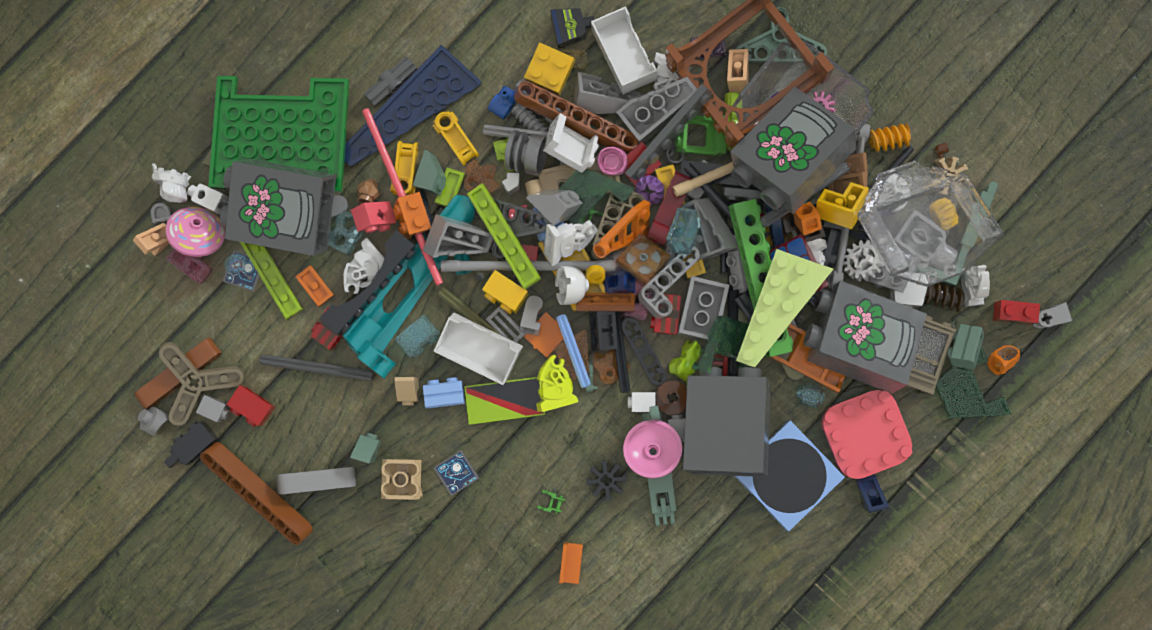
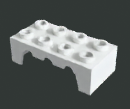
M626 6L591 21L595 39L623 95L657 80V69L653 62H649L648 56L641 46L640 40L632 27L630 14Z
M453 313L445 324L434 352L504 385L523 346Z

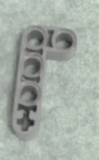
M686 247L640 290L638 294L639 301L654 317L663 319L672 312V304L663 293L699 259L700 253L696 247ZM690 253L692 257L684 262L683 259ZM672 265L678 266L680 272H673ZM658 278L665 279L666 286H661L658 283ZM650 291L653 298L647 299L644 292ZM658 305L665 306L666 313L659 312Z
M355 467L277 474V494L356 486Z

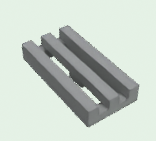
M500 306L486 318L489 324L501 336L508 338L491 320L494 317L514 338L513 341L516 343L525 335V333L520 332V327ZM499 312L520 333L518 336L497 315Z

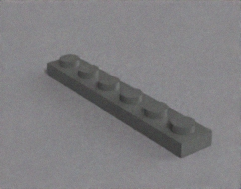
M701 84L625 173L635 180L642 178L647 172L646 169L659 159V154L672 144L673 138L682 133L686 123L696 117L699 108L709 102L713 92Z

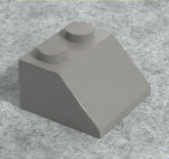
M544 190L526 197L552 225L569 220L583 204L579 200V196L570 190Z

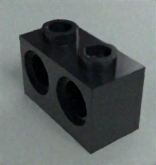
M615 311L589 312L591 350L618 349Z

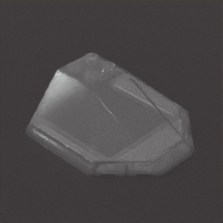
M912 161L877 174L875 183L870 188L865 198V203L857 215L889 275L926 287L964 274L1004 234L966 174L959 173V175L949 173L947 169L932 166V168L922 166L921 162Z

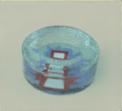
M230 255L225 260V268L231 274H240L245 268V261L238 255Z

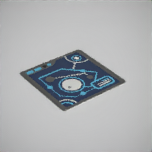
M234 250L230 261L233 262L234 258L239 259L243 267L235 272V270L231 271L228 264L223 282L254 291L259 274L247 254Z
M462 450L434 467L435 472L450 496H453L479 479V476Z

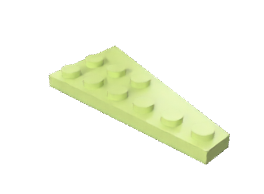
M776 249L736 361L756 367L833 269Z

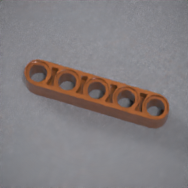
M209 337L185 355L199 371L216 360L222 352ZM166 368L134 395L144 409L148 410L178 389L182 383L169 368Z

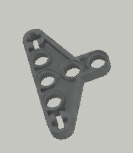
M493 198L495 203L499 204L501 213L517 239L546 233L547 225L551 224L540 212ZM511 208L515 210L513 218H510L508 214ZM527 213L531 215L529 223H526L524 220ZM537 220L547 222L546 226L537 223ZM494 240L492 254L496 258L505 259L504 255L499 254V247Z

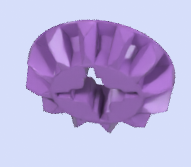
M646 175L637 181L635 192L642 195L646 201L650 202L651 206L662 200L664 187L658 178ZM648 187H649V190L654 191V192H652L650 195H649V192L644 191V190H645L646 188H648Z

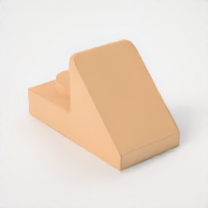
M165 223L138 234L133 239L145 255L151 252L155 256L170 244L166 237Z

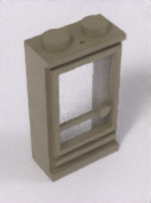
M926 315L907 385L909 388L921 390L926 395H934L954 332H956V329L951 328V324L943 321L937 323L933 321L932 317Z

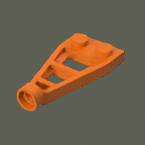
M643 200L631 208L593 246L595 255L599 258H604L610 252L636 243L643 237H646L649 233L650 202ZM631 222V234L627 235V225Z

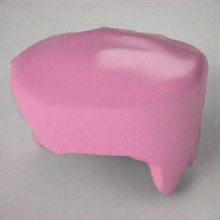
M606 147L598 154L597 165L605 175H622L627 167V155L620 148Z

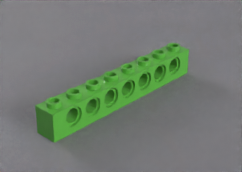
M756 199L732 204L728 207L753 310H755L764 283L759 281V274L763 273L765 278L767 277L772 260H770L769 256L770 245L764 236L766 230L760 222L761 208L756 203ZM746 216H748V217L751 218V220H752L751 226L746 225V223H745V217H746ZM751 235L756 238L755 245H752L749 241ZM755 254L761 257L760 264L754 261ZM787 328L768 350L765 357L793 351V340L789 336Z

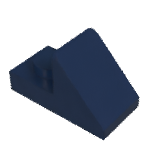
M875 475L856 480L857 487L863 498V508L866 511L873 513L889 508Z

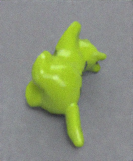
M687 340L682 346L681 357L673 358L669 362V372L676 375L679 379L686 381V388L688 376H693L695 373L697 359L707 356L698 341L694 340L691 343L690 340Z

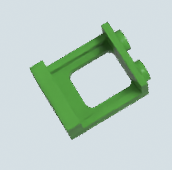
M696 115L694 119L686 123L682 133L676 135L674 140L676 152L715 157L726 154L725 135L722 132L718 133L712 125L714 121L711 117L706 118V116ZM688 124L705 126L704 147L687 145Z

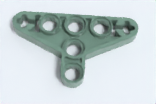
M781 7L777 8L778 11L784 15V18L789 23V16L786 9ZM771 19V30L737 47V49H748L749 54L751 49L754 48L753 59H751L752 55H749V64L805 63L801 58L795 56V50L786 38L778 40L775 37V32L779 30ZM797 33L805 45L811 48L810 51L812 53L819 49V52H822L825 56L827 55V48L823 44ZM760 49L765 50L767 57L759 58L757 51ZM782 49L786 55L784 58H778L775 51Z

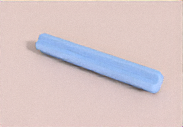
M566 314L559 315L556 319L580 386L582 388L588 387L591 383Z

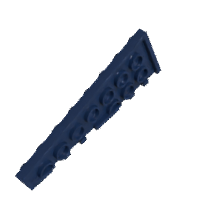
M440 45L372 116L384 145L387 146L480 87L482 82L446 48ZM367 122L345 145L344 161L350 167L357 165L379 151Z

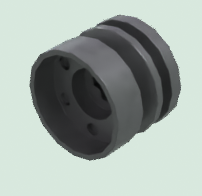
M513 130L505 149V168L511 171L515 169L516 172H520L524 166L526 174L539 176L546 161L547 153L543 151L547 137L533 133L530 139H528L527 132L523 131L520 133L518 130Z

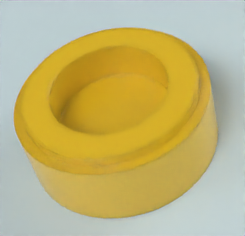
M599 265L589 266L586 269V279H588V282L592 284L603 282L605 279L604 268Z

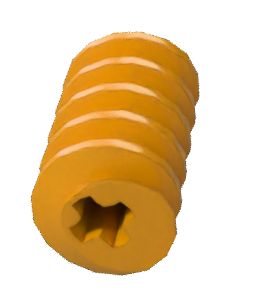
M905 123V125L898 124L897 127L895 125L890 126V128L883 127L882 130L877 128L875 132L870 130L868 137L870 148H875L876 152L879 153L880 147L887 151V145L890 146L891 150L895 149V144H897L899 149L902 148V142L905 143L906 147H909L911 139L909 126Z

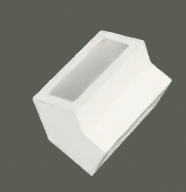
M507 173V179L502 181L503 187L509 196L520 188L519 173Z

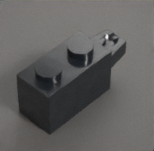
M195 422L189 426V431L184 436L180 435L173 441L174 445L170 447L171 450L169 451L172 455L164 463L168 468H172L178 462L180 465H191L200 457L203 451L217 442L219 438L205 422Z

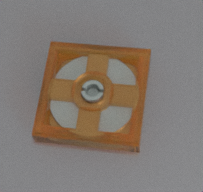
M640 233L616 259V263L647 285L666 264L671 255Z

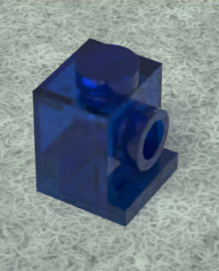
M626 270L605 273V292L635 293V274Z

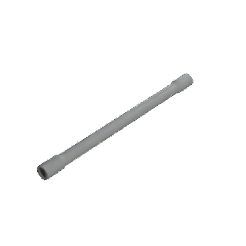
M441 260V272L513 271L507 261ZM615 260L559 261L554 266L549 261H531L536 271H557L558 268H561L560 266H572L581 271H586L589 266L599 265L604 268L605 272H615L616 268Z

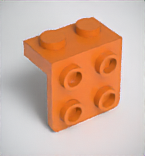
M420 192L397 198L392 210L395 219L398 220L400 225L398 227L399 233L410 240L412 235L431 229Z

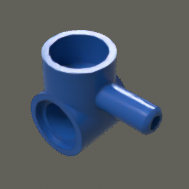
M503 86L499 93L491 100L488 110L504 120L516 102L514 91L507 86Z

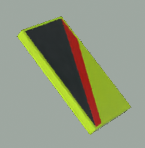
M537 377L506 381L504 385L494 382L464 386L469 425L546 415L545 412L537 411L536 403L541 401L538 394L540 384Z

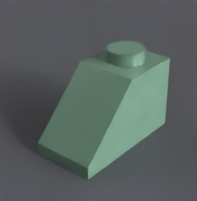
M424 150L412 186L424 192L441 196L442 190L445 188L446 176L437 156Z
M368 432L366 435H360L350 458L366 463H375L382 440L377 439L378 435Z

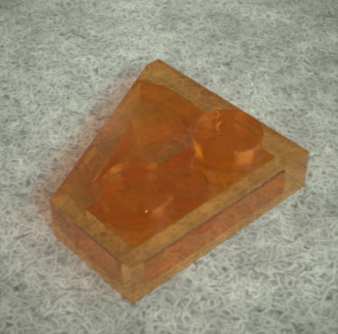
M583 330L574 335L588 373L587 331ZM564 341L553 349L559 359H564L563 366L572 381H574L578 377Z

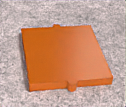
M545 312L537 321V323H541L539 336L526 333L523 337L533 345L534 349H538L547 358L563 341V336L558 322Z

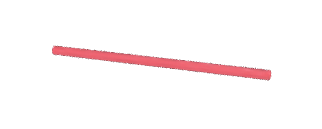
M369 108L364 109L362 113L398 197L406 196ZM422 232L415 234L436 286L442 284L443 281L433 257L423 251L426 241Z

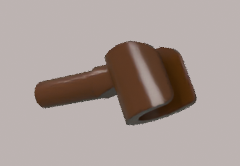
M942 143L935 147L938 158H944L943 154L949 152L947 143Z

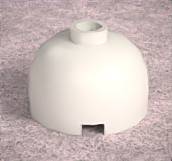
M560 266L561 268H558L555 280V287H559L560 292L556 293L557 300L560 305L576 304L582 300L589 289L588 279H585L582 271L576 267Z

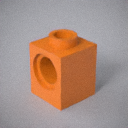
M811 202L803 204L793 214L794 224L803 235L822 229L820 213Z

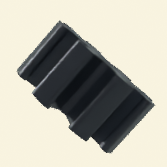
M603 460L601 461L603 466L602 473L596 470L594 465L589 469L590 472H594L598 476V479L587 478V485L599 483V486L595 491H592V494L598 497L601 489L605 488L606 496L604 498L605 500H611L609 488L612 487L620 495L623 489L617 487L614 481L625 482L626 477L624 474L617 477L613 476L621 468L617 463L614 464L610 472H607L608 461ZM603 475H607L608 478L612 479L611 482H608L609 485L601 482V477L604 478Z

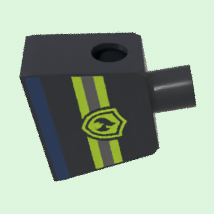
M580 8L550 10L558 50L585 40V29L592 28L591 21L595 20L594 16L583 18Z

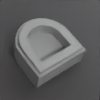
M157 203L151 208L153 224L167 222L172 215L170 207L164 203Z

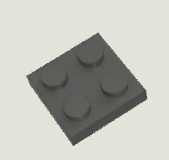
M722 185L721 192L727 199L738 200L739 197H744L747 201L756 199L757 202L758 198H761L760 193L762 191L760 189Z

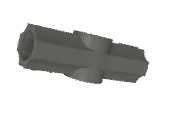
M404 57L392 69H387L379 76L378 81L364 93L365 97L376 107L389 94H394L417 68L409 58Z

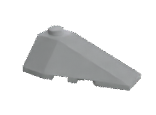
M577 72L573 104L593 114L617 113L628 101L645 94L633 90L623 95L618 84L612 82L610 85L602 82V78L596 75Z
M685 77L663 88L648 92L646 95L631 99L617 111V114L638 141L646 143L675 116L695 93L697 88L688 77Z

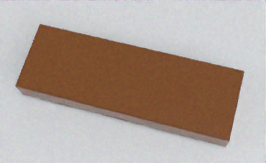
M585 293L582 300L576 303V311H635L636 296L635 293Z

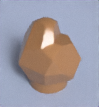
M368 179L358 184L357 202L359 204L374 202L379 197L378 184L375 180Z

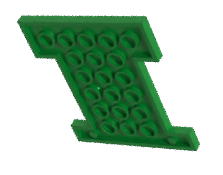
M217 76L208 187L211 189H226L224 186V175L226 169L232 166V162L254 159L336 174L334 192L342 193L350 80L347 78H310L309 96L237 95L238 78L236 76Z

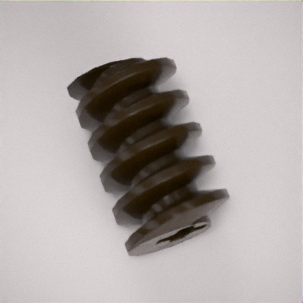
M929 280L925 294L926 304H929L931 300H934V306L941 302V308L948 304V310L950 311L956 306L957 313L960 311L965 298L962 288L955 289L954 286L948 288L947 284L942 286L940 282L933 284L932 280Z

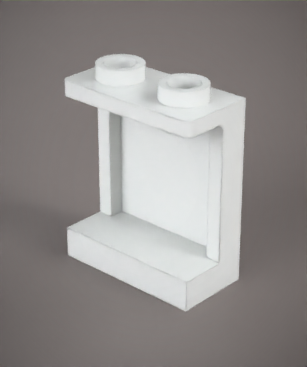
M560 113L550 124L543 151L583 173L595 161L594 153L598 149V136L594 135L589 140L564 126L566 116Z

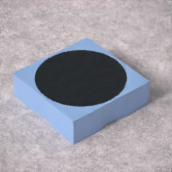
M787 420L769 437L768 477L734 476L788 532L845 478L791 420Z

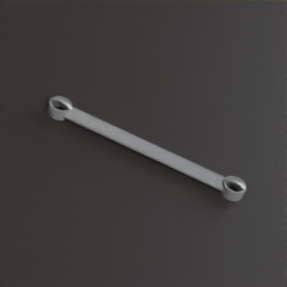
M860 123L856 127L857 149L855 154L864 153L865 143H867L870 133V125ZM843 227L841 230L834 271L830 273L827 279L829 289L840 280L843 281L842 269L850 230L846 227Z

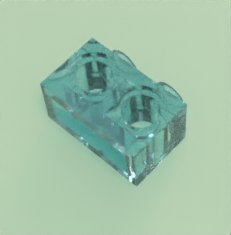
M344 210L342 214L340 213L335 220L336 226L329 233L328 246L350 257L363 231H357L355 222L352 228L346 229V222L348 220L354 221L351 213ZM345 237V243L337 246V239Z

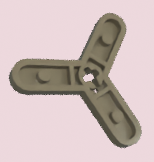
M166 342L159 349L161 360L182 383L168 414L169 421L173 425L180 426L187 422L201 391L236 387L243 382V371L237 366L198 371L175 343ZM188 374H190L191 378H193L194 380L198 378V385H190L191 382Z

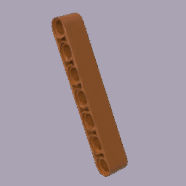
M521 82L514 92V99L517 103L551 120H554L561 113L556 108L561 109V114L566 116L564 126L589 139L597 135V143L605 147L620 148L627 155L638 144V139L633 133L531 82ZM521 91H525L528 95L522 94ZM538 99L543 100L545 104L540 103ZM573 116H576L579 121H576ZM590 124L595 126L596 130L592 129ZM607 133H610L613 138H610ZM624 141L628 142L630 146L625 145Z
M215 442L200 454L202 462L291 543L299 545L312 533L311 524L224 445Z

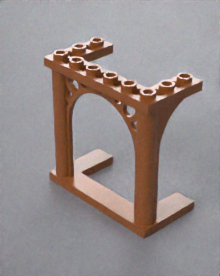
M746 0L692 42L679 48H675L671 43L665 48L666 66L672 74L675 72L679 76L677 80L688 77L698 89L701 86L698 85L700 82L694 79L701 78L704 81L703 85L712 91L707 78V64L712 51L721 41L763 10L808 66V71L770 100L756 107L738 108L730 106L720 100L713 92V99H710L707 104L702 105L701 111L706 118L711 117L714 121L713 127L718 133L722 132L725 135L724 140L730 148L735 147L794 86L806 94L821 83L823 85L826 83L834 69V66L822 52L816 57L812 54L771 0ZM701 55L704 56V61L702 62L700 60H694L697 57L699 59ZM692 65H699L702 68V72L700 74H692L688 69ZM722 107L727 110V112H726L724 118H723V112H722V111L719 112V109L722 108ZM736 112L738 114L739 120L737 124L733 121H728L730 113ZM748 113L750 116L745 117L746 121L743 122V114Z

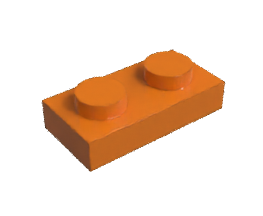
M311 265L295 276L318 307H321L335 296Z

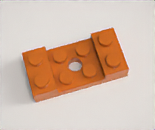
M789 324L787 330L793 340V351L790 352L787 360L777 355L769 358L794 369L825 388L839 393L845 375L806 361L810 350L809 347L803 345L806 332Z

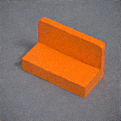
M564 542L559 583L579 584L583 544Z

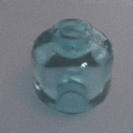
M806 381L802 387L798 386L796 398H799L800 405L816 409L819 405H823L826 390H823L821 384Z

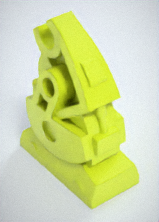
M551 355L539 370L537 380L540 384L538 394L541 401L536 403L538 412H545L578 402L577 396L572 394V381L567 370L563 367L564 359H559V363L556 365L554 363L555 355Z

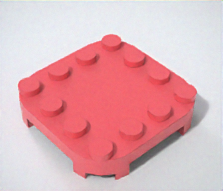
M881 390L868 391L830 406L822 416V421L820 422L821 429L824 431L837 464V469L846 477L854 479L865 478L901 464L912 454L910 435L898 405L889 392Z

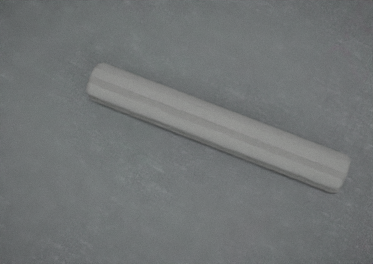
M488 124L483 127L484 135L509 138L513 130H518L520 133L523 131L527 132L528 139H530L533 133L545 135L546 137L548 132Z

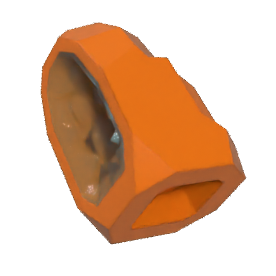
M1011 345L1002 346L995 350L987 362L989 369L996 375L1005 374L1019 361L1020 350Z

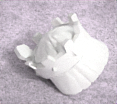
M152 164V179L160 185V196L169 202H186L188 200L186 189L191 176L184 172L180 174L174 169L164 171V168L157 169L156 164Z

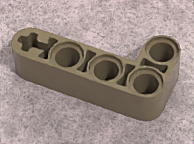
M623 188L613 189L610 193L593 246L605 235L602 231H609L621 219L622 213L626 214L634 207L632 204H638L645 200V198L638 193ZM614 198H620L622 201H616ZM608 214H614L616 218H611ZM592 247L591 254L595 260H605L608 255L604 258L597 257Z

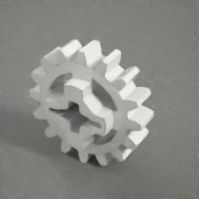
M860 240L858 246L852 244L853 249H847L849 254L845 255L844 258L846 260L843 263L845 272L852 279L856 278L858 281H861L862 278L868 281L869 276L875 278L874 273H880L879 267L885 265L881 261L885 259V256L882 254L883 250L875 242L871 243L869 240L865 244Z

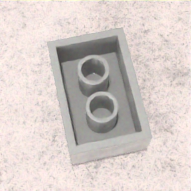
M691 276L677 334L715 343L719 333L729 285Z

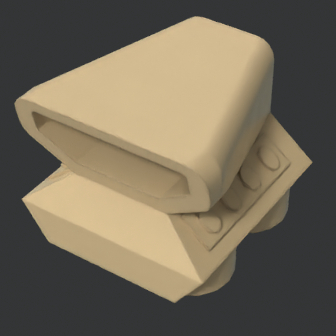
M382 459L381 499L416 500L423 497L421 489V460Z

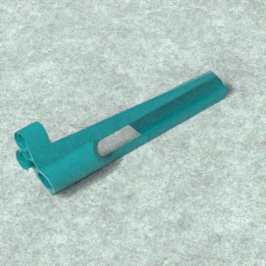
M455 195L441 212L440 216L471 224L475 217V207L468 196ZM418 242L415 244V255L409 261L405 260L402 264V270L397 275H392L389 279V285L384 290L380 289L378 291L376 300L371 305L367 304L363 309L365 311L359 319L355 318L351 323L352 327L346 334H342L347 344L357 355V358L384 379L396 363L388 358L383 351L433 280ZM449 255L433 258L438 271L441 268V260H446ZM409 268L413 277V287L393 312L385 313L382 307L384 296L404 271Z

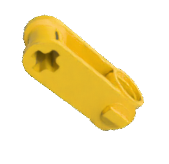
M449 111L441 112L436 116L432 126L438 134L441 133L461 164L465 166L467 161L473 157H478L479 154L457 123L459 120L453 111L451 113ZM444 119L450 120V125L447 127L441 126L440 123Z
M398 141L395 171L401 184H408V188L404 192L406 195H410L416 192V188L412 185L416 175L418 143L407 144ZM391 181L390 192H393V195H397L396 190Z

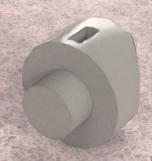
M151 407L148 410L143 409L138 415L140 429L154 437L159 427L169 420L168 414L156 407Z

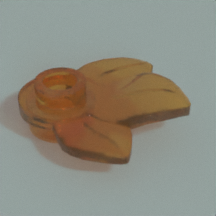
M476 159L472 160L466 168L465 189L470 192L483 183L489 193L497 190L500 184L493 180L496 166L494 164L480 166ZM472 181H476L477 186L472 187L470 186V183Z
M610 349L606 355L595 352L593 355V366L599 372L601 381L605 384H613L618 379L615 350ZM627 363L628 372L630 369L629 363ZM607 371L612 373L611 377L606 375Z

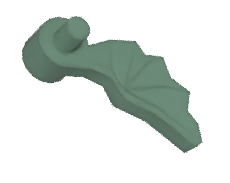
M589 360V380L591 385L586 387V392L598 390V386H593V360Z

